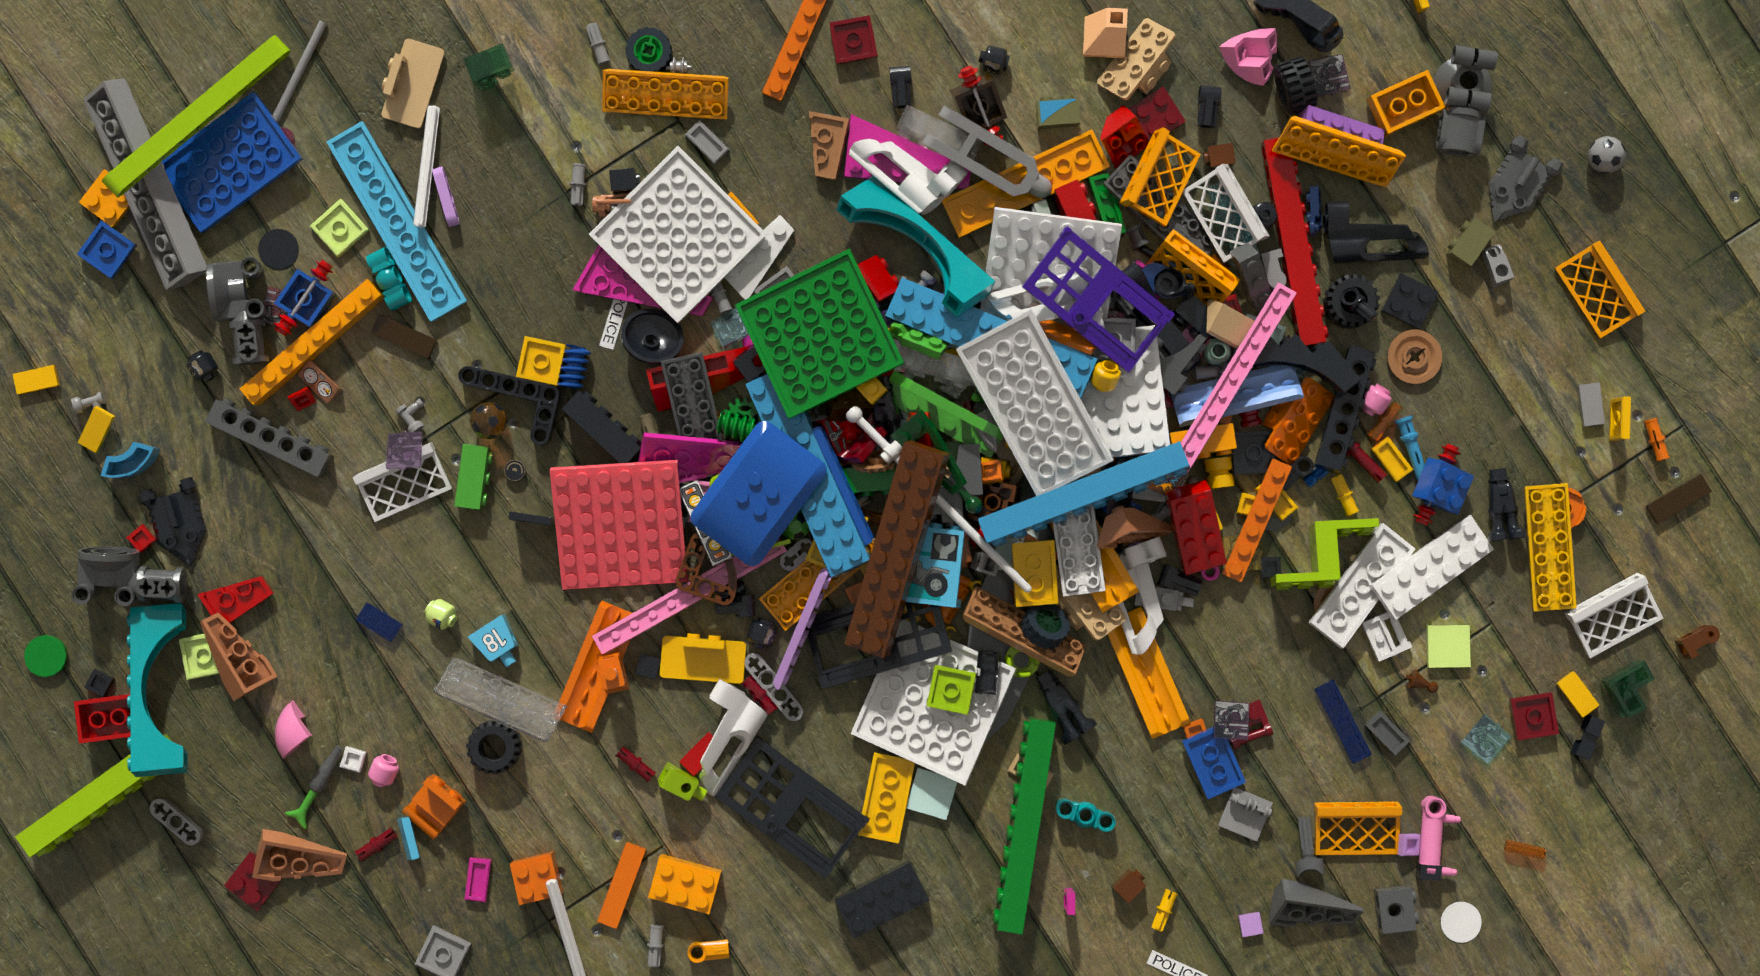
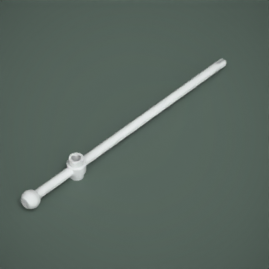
M853 406L846 413L847 420L852 423L856 422L883 449L884 452L880 457L887 464H890L892 461L898 464L902 446L897 441L889 444L862 417L861 409ZM938 494L936 503L1025 592H1030L1031 586Z

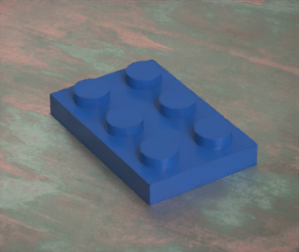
M1215 726L1182 740L1207 799L1246 783L1227 737H1215Z

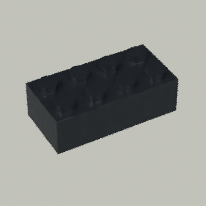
M578 391L562 410L619 463H633L640 455L642 441L633 434L629 436L626 433L628 428L618 420L614 422L611 419L613 414L602 405L598 407L595 404L598 400L589 392L585 391L583 393Z
M911 860L835 897V902L853 938L929 901V896Z

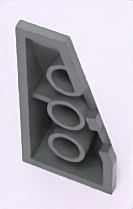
M1281 879L1273 892L1269 924L1285 927H1296V923L1307 922L1308 926H1316V923L1326 921L1329 925L1355 924L1364 911L1360 906L1303 882Z

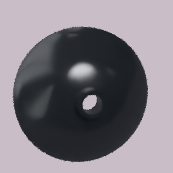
M643 309L632 313L624 321L621 329V342L628 354L634 359L646 364L656 365L661 364L663 360L675 358L679 354L683 346L684 335L680 324L666 312L656 309Z

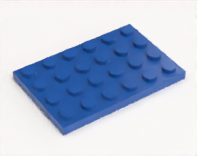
M253 91L168 156L162 164L178 201L200 233L204 234L302 161L303 158L257 93Z

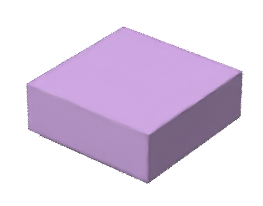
M1416 833L1399 834L1398 855L1419 856L1421 835Z
M1259 912L1238 915L1242 937L1263 934Z

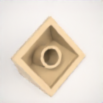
M1211 299L1208 300L1207 333L1238 349L1253 325L1254 320L1223 303Z

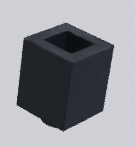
M635 168L609 170L610 186L613 194L632 192L641 183L640 173H636Z

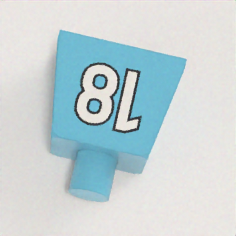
M505 614L500 615L468 636L471 642L490 662L500 658L506 668L516 662L510 650L517 647L518 643Z

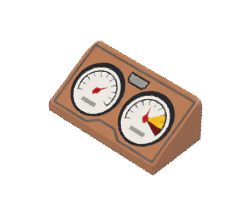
M309 359L298 374L327 404L342 390L313 360Z

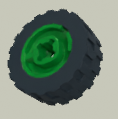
M644 27L643 29H638L635 33L633 32L631 37L628 38L627 46L625 47L626 57L632 68L636 71L663 72L666 66H669L670 60H672L673 51L668 37L661 30H657L654 27Z

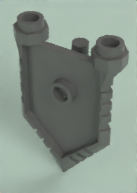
M1519 135L1514 138L1510 143L1508 156L1504 158V162L1500 164L1501 167H1498L1497 173L1489 181L1490 200L1492 199L1491 206H1493V222L1505 219L1507 216L1511 217L1513 214L1518 215L1519 212L1531 211L1536 204L1537 198H1540L1541 192L1543 193L1545 190L1544 187H1547L1549 184L1548 181L1562 172L1564 164L1558 159L1553 158L1551 161H1548L1546 166L1543 165L1538 158H1532L1525 153L1528 147L1527 139Z

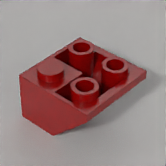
M1121 106L1107 116L1100 140L1113 166L1117 169L1130 154L1133 157L1147 147L1149 142L1137 117L1126 106Z

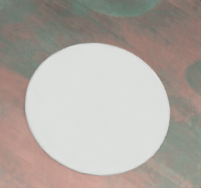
M1455 902L1449 905L1442 914V930L1452 941L1459 943L1468 942L1474 939L1481 929L1480 913L1473 905L1467 902Z

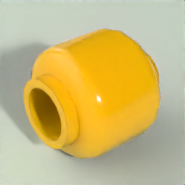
M1111 360L1100 361L1095 365L1090 381L1098 391L1110 392L1116 388L1121 377V370Z

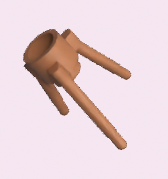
M629 193L594 196L592 210L599 213V217H606L609 214L607 211H611L612 204L631 203L630 199H618L625 198Z

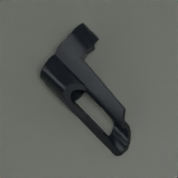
M1326 202L1322 227L1323 233L1329 235L1334 264L1425 259L1429 255L1428 246L1422 236L1417 232H1412L1408 224L1349 223V202ZM1404 239L1409 248V251L1367 254L1366 245L1370 241Z

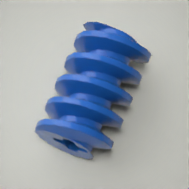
M566 344V346L571 348L570 350H564V354L569 356V358L562 359V362L567 364V366L560 368L565 374L559 375V378L564 382L557 383V385L571 389L584 387L579 380L586 379L581 372L587 371V368L582 364L589 363V360L584 355H590L591 352L583 347Z

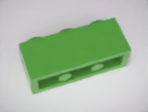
M463 444L454 506L483 510V506L487 505L488 494H485L486 485L490 484L491 479L488 467L489 464L492 465L494 456L491 448Z

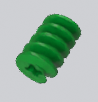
M722 410L716 426V434L719 435L724 430V437H728L732 433L733 440L740 435V442L743 443L756 426L755 419L753 418L747 423V416L739 420V413H736L732 418L730 410L725 415H723Z

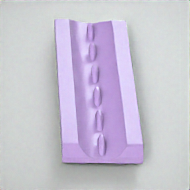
M826 566L821 569L773 681L775 688L778 690L782 684L786 685L793 670L790 668V665H795L801 651L798 649V646H803L809 632L805 629L806 627H811L817 612L813 610L814 608H819L825 593L821 591L822 589H827L832 578Z

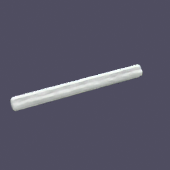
M436 106L427 107L413 225L418 228H424L427 220L440 108Z
M556 879L546 881V887L573 976H586Z

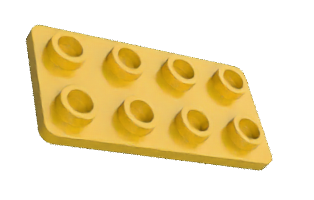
M687 633V637L664 636L662 639L660 676L663 678L718 682L721 679L726 683L740 684L744 680L746 643L742 641L721 640V636L708 635V639L700 638V634Z

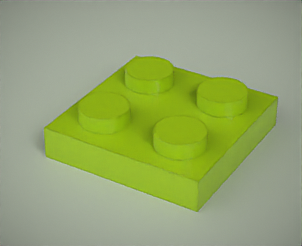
M935 665L927 707L969 715L977 673Z

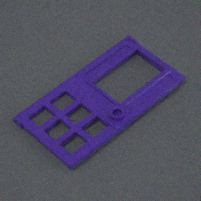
M1066 226L1059 234L1060 237L1022 285V288L1129 373L1166 323L1170 322L1174 313ZM1068 240L1082 251L1074 263L1060 252ZM1087 256L1101 266L1093 278L1079 268ZM1055 257L1070 268L1062 279L1058 278L1048 269ZM1043 273L1057 284L1049 296L1035 286ZM1074 273H1077L1088 282L1087 287L1080 295L1067 285V282ZM1062 289L1076 299L1068 312L1054 301ZM1113 290L1156 324L1135 353L1092 319Z

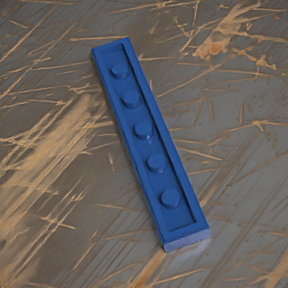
M822 426L813 428L812 432L864 544L868 545L874 542L875 538Z

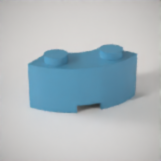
M133 442L130 449L124 454L106 457L101 476L124 479L139 475L154 463L161 449Z

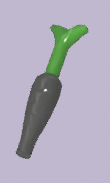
M338 745L335 746L332 753L312 777L309 783L310 791L300 808L285 812L287 816L296 818L303 829H307V810L316 795L323 792L327 787L338 758L343 751V748Z

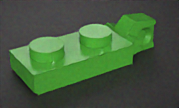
M893 322L890 326L892 338L901 341L900 345L935 359H940L947 350L948 343L937 337L929 336L897 322Z

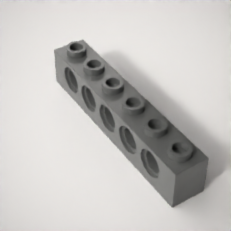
M226 398L223 401L215 400L205 420L206 423L316 477L323 478L333 457L332 454L328 453V448L320 444L315 447L309 444L310 439L301 435L297 438L291 435V430L281 425L278 429L272 426L273 421L262 416L258 419L253 416V411L244 407L240 410L234 407L236 403ZM232 413H235L237 416V420L235 423L231 424L229 422V416ZM254 422L256 426L253 433H249L247 430L248 424ZM272 431L274 433V440L269 443L266 440V435ZM291 440L293 449L287 452L285 443ZM309 449L312 452V457L306 461L303 455Z

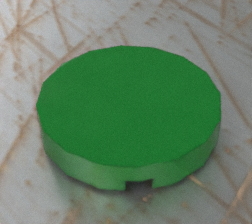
M43 635L36 637L29 642L25 649V664L30 672L37 676L49 677L57 675L64 669L66 660H68L67 647L62 640L54 636Z

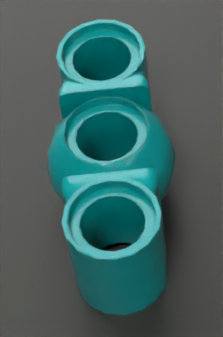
M383 247L367 255V264L372 273L376 274L375 278L379 288L385 291L382 295L389 309L394 311L412 302L411 294L406 285L402 284V276L399 270L394 267L396 263L388 248Z
M1062 798L1055 804V810L1061 818L1074 821L1081 828L1093 827L1108 832L1115 827L1116 821L1114 816L1108 811L1096 808L1090 802L1078 803L1077 801ZM1063 803H1068L1071 806V810L1067 814L1060 812V806ZM1087 809L1091 812L1088 820L1080 819L1082 810ZM1103 816H1109L1111 819L1110 824L1106 827L1100 825V819Z

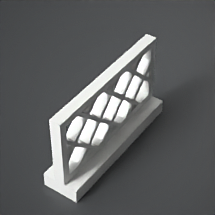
M1221 164L1214 171L1183 190L1185 197L1224 263L1232 259L1231 254L1226 256L1222 249L1224 241L1235 243L1234 249L1238 247V244H1245L1239 242L1242 230L1250 232L1253 240L1249 243L1252 246L1269 237L1268 232L1228 164ZM1217 175L1220 181L1218 190L1208 188L1209 180ZM1195 188L1203 189L1201 201L1194 200L1189 192ZM1207 190L1217 192L1215 205L1204 202ZM1221 194L1228 195L1231 199L1229 208L1218 206ZM1203 205L1214 207L1211 219L1203 217ZM1217 208L1228 211L1225 223L1215 220ZM1231 212L1239 213L1241 217L1239 226L1229 224ZM1214 223L1224 225L1222 237L1214 236L1212 232ZM1228 226L1238 229L1236 241L1225 238Z
M433 442L414 449L416 454L417 451L419 452L418 460L421 461L420 467H413L418 469L414 480L402 476L405 468L388 469V461L352 477L360 489L374 522L452 489L437 456ZM407 452L403 458L411 459L413 452ZM431 456L436 463L433 471L422 468L424 459ZM420 470L432 474L428 485L416 481ZM391 474L398 477L395 488L383 484L386 476ZM434 476L442 478L446 486L441 489L431 487ZM401 479L412 482L409 494L397 489ZM369 483L378 485L379 488L376 496L367 494L364 485ZM415 484L427 488L424 496L419 498L411 495ZM382 487L393 491L389 502L378 498ZM396 492L407 496L404 505L399 506L392 503ZM376 501L388 505L385 513L377 515L374 509Z
M1636 573L1577 605V608L1564 612L1589 658L1663 619L1644 575ZM1641 589L1645 593L1643 603L1634 600L1636 592ZM1621 600L1628 601L1624 613L1615 610L1617 603ZM1632 603L1642 605L1638 617L1629 614ZM1646 607L1652 608L1656 616L1649 620L1643 619ZM1602 610L1610 611L1606 623L1597 620L1599 612ZM1614 613L1623 615L1620 627L1611 624ZM1628 617L1637 619L1634 628L1630 630L1624 628ZM1584 620L1591 621L1588 633L1581 631L1578 623ZM1596 623L1605 625L1601 637L1592 634ZM1609 627L1619 629L1616 638L1612 640L1606 638ZM1591 637L1600 639L1598 647L1591 651L1588 645Z

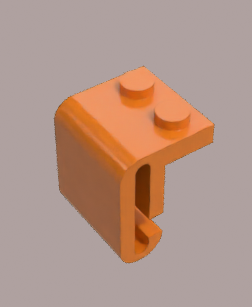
M435 774L427 777L423 782L424 785L412 798L410 804L401 812L405 817H409L412 823L433 840L466 802L460 793L450 788L442 778Z

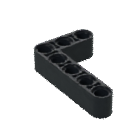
M465 366L460 369L458 378L465 385L538 402L530 437L535 444L540 446L550 443L561 402V392L558 388L549 384L471 366ZM467 371H473L474 378L470 382L465 380V373ZM492 375L495 379L494 384L486 386V377ZM509 380H513L515 383L512 391H507L505 388V384ZM529 385L535 386V393L532 396H527L525 392L526 387ZM554 390L556 392L555 399L548 401L546 399L547 391ZM544 410L551 412V418L548 421L541 419V414ZM544 430L546 438L544 441L539 442L536 434L538 431Z

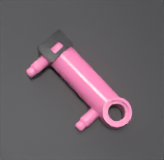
M1427 796L1421 802V810L1423 812L1416 877L1424 880L1441 881L1442 876L1457 875L1456 869L1440 865L1443 823H1460L1461 818L1445 814L1446 804L1442 799L1435 796ZM1432 802H1437L1438 804L1435 812H1430L1429 810Z

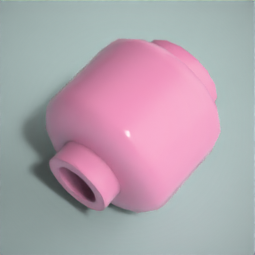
M1379 384L1369 386L1362 398H1365L1362 410L1371 416L1374 413L1378 415L1383 414L1392 401L1391 392Z
M386 754L374 758L368 776L375 786L384 787L393 784L399 771L397 760Z

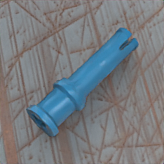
M1410 415L1397 419L1394 422L1398 424L1401 434L1400 440L1405 443L1416 479H1419L1425 463L1416 439L1419 434L1415 432L1412 423L1413 416Z

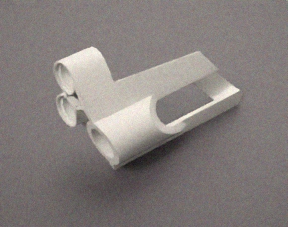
M864 139L853 143L849 150V155L915 212L922 215L934 210L968 174V171L951 160L948 165H944L937 175L891 141L880 143L874 139ZM877 153H883L909 176L898 186L867 158Z
M1074 273L1067 282V285L1080 295L1087 287L1088 282L1077 273ZM1065 274L1057 275V277L1062 279ZM1050 278L1038 280L1035 286L1039 289L1051 287L1053 291L1057 284ZM1022 285L993 292L988 298L993 309L1008 319H1013L1030 309L1034 312L1038 322L1059 318L1043 304L1022 310L1012 304L1009 297L1028 293L1022 288ZM1062 289L1054 301L1068 312L1076 299ZM1100 307L1092 319L1105 329Z

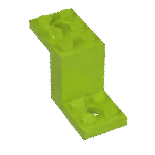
M1379 518L1315 521L1308 527L1312 572L1276 574L1270 579L1271 587H1276L1277 590H1289L1292 586H1298V589H1310L1314 585H1319V588H1331L1337 581L1341 580L1337 537H1348L1352 533H1357V536H1368L1379 527Z

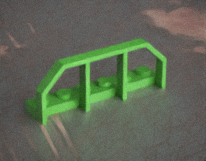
M894 370L889 380L890 384H893L892 389L895 393L899 409L908 414L917 413L921 409L923 412H930L931 421L939 431L963 444L979 443L980 453L989 458L992 457L994 451L986 445L976 428L997 438V444H999L1004 436L998 426Z

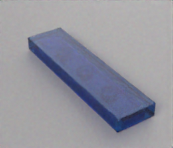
M1334 679L1314 688L1351 763L1355 764L1372 755Z

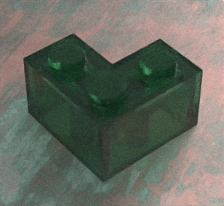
M503 43L464 58L472 82L479 90L483 89V91L494 88V84L499 83L498 77L499 79L509 77L511 72L515 71Z
M1636 660L1601 679V682L1620 716L1630 718L1647 708L1637 689L1655 680L1645 661Z

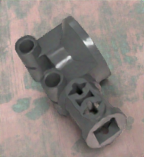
M1455 45L1451 59L1443 63L1436 71L1433 81L1446 107L1440 114L1436 138V148L1440 149L1441 153L1459 157L1479 155L1486 117L1480 111L1488 112L1491 104L1492 82L1487 70L1495 69L1498 52ZM1462 74H1469L1474 79L1475 87L1473 89H1465L1461 86L1460 76Z
M246 257L242 261L208 263L206 266L208 299L212 319L214 322L230 321L228 323L229 330L233 331L235 358L232 359L233 365H252L269 362V355H265L263 327L266 326L263 319L267 316V307L258 299L248 300L245 279H259L263 274V266L253 257ZM256 264L255 271L249 273L247 271L248 266ZM259 305L261 311L256 315H252L253 307ZM247 328H250L252 332H249L248 336H246L244 332L247 331ZM250 349L255 351L251 354V357L246 355V353H248Z
M110 546L82 548L78 550L77 587L72 590L71 596L77 604H85L102 593V586H117L114 598L120 606H128L136 600L147 602L148 599L174 600L175 603H183L187 593V571L185 568L178 567L175 570L150 569L149 566H140V550L134 548Z

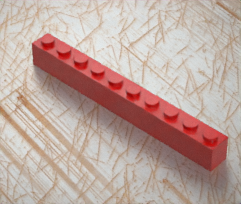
M1278 138L1263 140L1261 149L1271 204L1277 211L1275 226L1279 247L1283 254L1282 264L1286 276V285L1289 289L1297 292L1290 304L1295 334L1298 335L1306 346L1317 345L1320 342L1325 343L1326 338H1328L1327 326H1323L1324 308L1323 305L1319 304L1318 299L1321 296L1319 285L1315 283L1317 269L1311 261L1313 248L1311 243L1308 244L1307 239L1309 226L1307 223H1304L1305 205L1303 202L1301 203L1299 196L1302 194L1300 182L1296 180L1298 166L1296 161L1293 162V158L1272 151Z

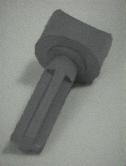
M1310 817L1298 818L1303 858L1295 861L1296 877H1300L1309 870L1318 871L1325 875L1323 858L1314 857Z

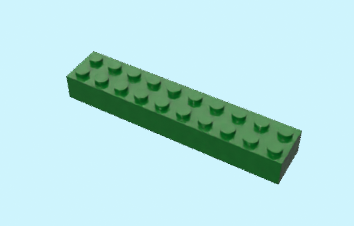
M1028 717V721L1023 722L1022 733L1025 735V740L1020 742L1019 754L1022 756L1021 763L1017 762L1015 775L1019 778L1018 784L1014 783L1012 791L1015 803L1010 805L1009 817L1012 819L1011 825H1007L1005 836L1009 841L1008 846H1004L1002 854L1005 866L1000 867L999 879L1002 882L1001 888L997 887L996 900L999 904L998 909L994 908L992 917L993 924L996 925L998 931L1023 935L1056 726L1053 720Z

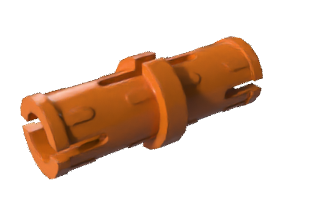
M1654 418L1644 421L1650 438L1648 442L1652 444L1656 461L1670 458L1664 442V439H1666L1665 435L1662 436L1658 419Z

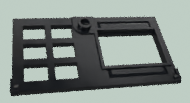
M906 602L907 613L902 614L900 621L910 619L913 633L895 637L891 654L887 657L881 658L874 655L824 670L816 636L850 626L856 604L816 615L811 627H806L805 629L809 631L808 638L822 690L953 652L941 607L938 605H931L913 611L912 603ZM933 612L936 626L919 631L915 617ZM938 632L941 646L924 651L921 636ZM915 638L918 653L901 657L898 643Z
M758 736L716 798L826 879L860 830L869 822L870 818L863 815ZM760 750L775 760L768 772L753 762ZM780 764L794 774L787 787L772 777V774ZM748 767L763 776V779L755 789L741 779V776ZM767 781L782 791L775 803L760 793ZM736 783L751 793L744 805H741L729 796ZM806 797L852 831L832 859L821 853L786 826ZM755 798H758L770 807L763 820L748 810Z

